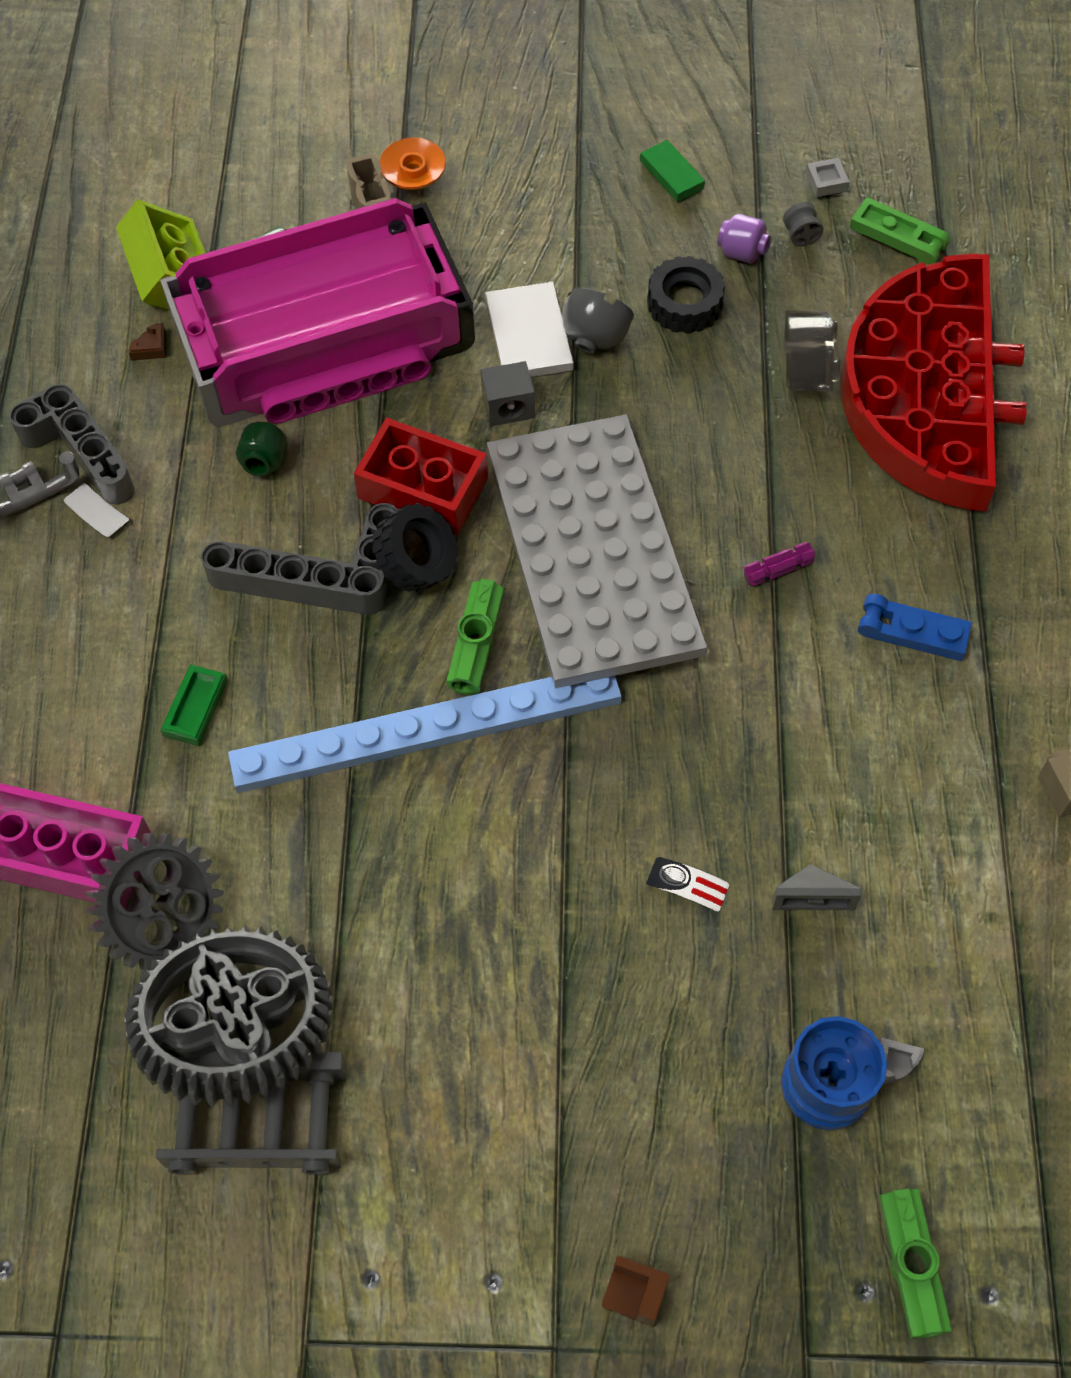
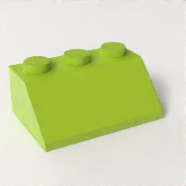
M137 199L118 223L116 230L142 302L150 306L169 310L160 279L170 276L175 277V273L188 258L205 254L206 252L193 219Z

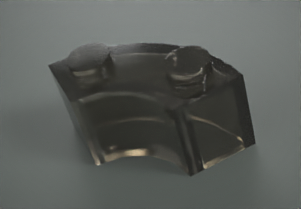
M785 310L784 349L786 356V387L789 390L833 391V381H839L840 360H834L833 341L837 339L838 325L837 320H831L828 311Z

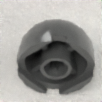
M573 288L565 301L562 314L563 327L568 336L576 341L575 347L577 349L593 354L595 350H607L616 347L624 340L634 317L631 308L618 299L615 300L614 305L603 300L605 293L588 288Z

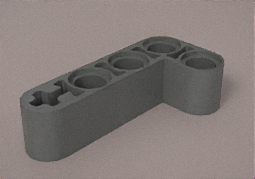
M64 384L52 385L19 402L11 409L9 418L23 446L39 448L61 437L106 502L119 505L131 499L134 494V486L125 462L69 386Z

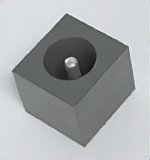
M526 361L480 369L482 398L490 427L535 418V391Z

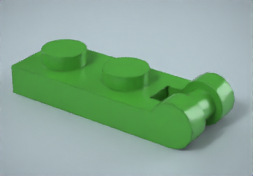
M866 197L856 211L850 223V229L917 258L919 263L924 262L926 266L936 263L940 258L939 252L944 251L950 243V236L947 232Z

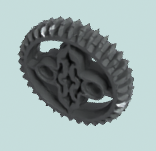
M228 925L223 933H216L211 928L209 936L201 938L194 933L193 941L190 943L179 940L177 950L164 949V960L152 959L151 971H141V983L133 984V996L127 998L128 1011L125 1012V1036L129 1044L130 1054L135 1059L137 1068L141 1070L142 1074H146L151 1085L158 1084L159 1089L164 1094L172 1091L178 1101L189 1095V1099L194 1106L203 1098L207 1099V1103L212 1108L221 1099H225L230 1108L235 1098L243 1097L249 1104L252 1095L259 1092L267 1099L268 1088L272 1086L283 1090L286 1077L298 1081L299 1068L310 1069L311 1056H320L321 1043L327 1042L328 1029L331 1028L332 1023L331 1010L333 1009V1003L330 996V984L327 982L322 966H318V961L315 959L314 954L308 955L304 944L296 946L291 936L282 940L277 930L267 936L262 926L253 933L250 932L246 925L237 932H233ZM234 964H258L267 966V968L241 976ZM189 979L192 996L171 1004L165 1011L163 1023L153 1027L155 1016L162 1003L173 990ZM305 999V1013L299 1025L281 1045L270 1052L271 1040L268 1030L288 1021L292 1016L295 1003ZM250 1005H251L250 1010H251L252 1020H251V1018H250V1013H249V1008H248V1006H250ZM217 1051L227 1067L192 1065L180 1061L168 1053L172 1052L180 1059L191 1060Z

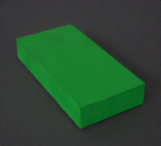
M668 139L640 153V162L676 202L705 188L704 178Z
M190 664L161 727L162 736L200 746L227 684V675Z

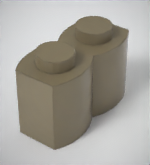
M372 153L348 158L347 172L351 199L357 209L391 199L390 188L382 178L380 162Z

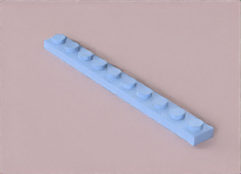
M615 676L555 688L552 677L237 749L228 752L234 785L237 793L617 705L621 704V693Z

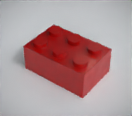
M386 417L353 473L357 497L374 505L388 503L394 505L397 509L415 503H420L422 506L428 505L435 512H439L444 516L443 519L452 527V533L458 536L488 480L487 453Z

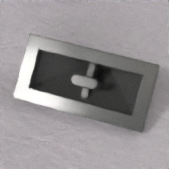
M810 864L776 887L772 899V910H855L861 897V888Z

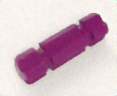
M803 542L794 546L793 551L788 548L763 558V563L755 561L746 565L743 572L744 577L750 586L758 585L765 582L764 578L766 577L771 580L796 570V565L803 567L813 563L815 552L810 543Z

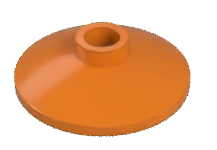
M411 137L400 139L390 144L380 157L382 176L388 183L401 189L416 190L428 187L441 178L445 171L446 159L442 149L434 142L424 138Z

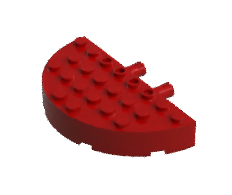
M989 254L951 255L943 257L942 262L927 266L924 262L903 270L881 285L866 300L862 311L852 325L840 378L841 400L849 426L866 453L885 472L906 487L930 499L963 509L986 512L996 488L994 423L1024 425L1027 415L1026 402L994 400L992 365L1021 367L1024 361L1025 346L1024 344L992 342Z

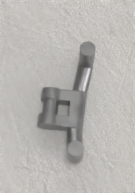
M68 451L61 453L59 460L64 472L45 483L42 481L32 461L21 465L22 469L11 474L6 472L0 475V483L10 499L0 503V519L30 507L74 483L79 477V467L73 453ZM27 482H30L32 485L21 491H18L16 488Z

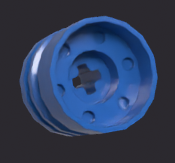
M840 1016L820 1018L803 1030L784 1065L781 1086L785 1102L796 1117L811 1127L827 1131L847 1128L860 1120L885 1082L887 1061L883 1046L871 1030L856 1020ZM823 1075H828V1076H829L830 1083H833V1084H836V1085H835V1086H830L828 1079L825 1078V1077H823Z

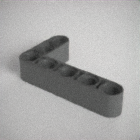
M380 503L374 505L368 511L353 563L224 541H215L204 547L201 552V561L209 584L220 590L360 614H374L383 608L391 580L386 579L376 560H370L376 557L373 554V534L377 531L376 526L378 523L398 509L394 505ZM262 570L259 573H253L254 571ZM299 576L296 579L288 580L290 577ZM330 582H335V583H336V584L331 585V586H324L325 584L330 583ZM367 588L373 589L369 592H361L362 590Z

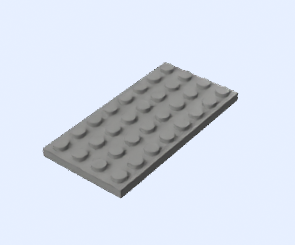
M627 414L486 442L487 453L555 688L706 656L707 645Z

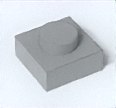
M839 158L807 164L806 176L815 197L848 191L849 180Z

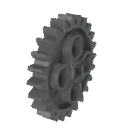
M144 833L142 843L138 838H127L128 851L121 846H114L112 850L116 860L102 858L100 860L101 865L106 870L105 874L91 875V878L100 884L98 890L86 891L87 896L97 900L96 905L87 908L85 913L96 915L99 919L89 929L94 932H104L97 944L101 947L113 945L109 957L118 960L124 956L123 965L134 968L139 961L140 970L151 971L152 959L164 960V949L177 950L179 940L190 943L193 941L194 933L202 938L207 936L204 933L206 928L218 929L219 925L210 919L211 914L223 912L222 907L213 904V899L223 895L224 892L223 890L212 889L211 885L220 878V875L218 873L206 872L213 861L210 858L197 860L202 848L191 846L186 849V838L177 837L172 843L171 834L161 833L158 841L152 833ZM162 861L166 866V875L158 883L154 877V869ZM136 871L139 872V878L143 885L139 884L134 878ZM129 887L133 892L134 899L132 904L124 909L121 906L120 897L122 892ZM151 893L160 895V897L156 900V904L160 910L151 908L155 904V899L151 895ZM187 895L190 906L188 911L181 916L178 911V902L182 896ZM167 918L172 919L177 925L175 932H173L172 925ZM154 921L157 926V934L152 941L147 942L144 931L146 926Z

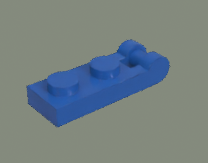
M869 594L866 596L863 606L866 614L860 619L858 632L862 636L958 661L963 660L972 624L971 621L891 602L879 594ZM880 617L890 619V625L882 623Z

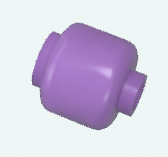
M736 214L730 220L726 219L721 226L718 236V246L722 247V252L727 258L748 264L755 262L760 255H766L771 243V235L767 234L765 222L743 214Z

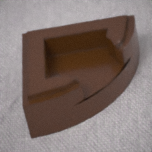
M157 323L147 327L145 333L132 340L128 351L131 361L166 358V329L164 323Z

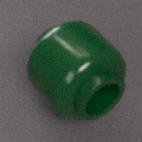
M261 421L250 423L243 429L236 448L237 461L246 472L254 476L273 474L279 470L288 446L287 437L281 429L272 423Z

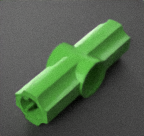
M481 578L480 581L472 582L464 616L458 623V639L446 681L447 687L453 689L458 694L471 696V694L480 693L488 657L493 651V637L505 592L504 587L499 586L493 580ZM474 634H479L483 636L479 639L468 638Z
M908 1188L881 1194L878 1198L891 1252L890 1271L898 1284L910 1339H923L949 1334L952 1330L938 1274L939 1255L936 1248L931 1244L919 1189ZM913 1252L922 1258L925 1267L923 1274H915L908 1270L904 1263L905 1253Z

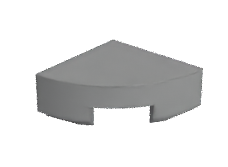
M881 1037L879 1042L883 1046L887 1061L885 1082L883 1084L894 1083L907 1077L921 1060L924 1048Z

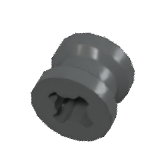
M810 202L797 203L791 206L783 215V222L786 229L790 230L789 236L796 246H806L814 243L823 234V225L820 219L816 218L817 212L814 205Z

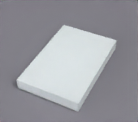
M553 282L485 292L500 366L526 361L530 377L573 370V360Z

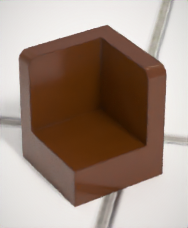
M617 1256L602 1301V1307L653 1327L670 1275Z

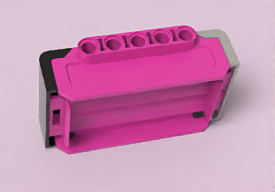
M393 198L188 258L175 273V277L170 276L160 279L174 326L208 420L211 424L217 426L228 425L263 413L268 422L283 423L413 383L429 374L431 371L430 362L468 350L475 342L473 302L426 202L413 205L412 207L408 203Z

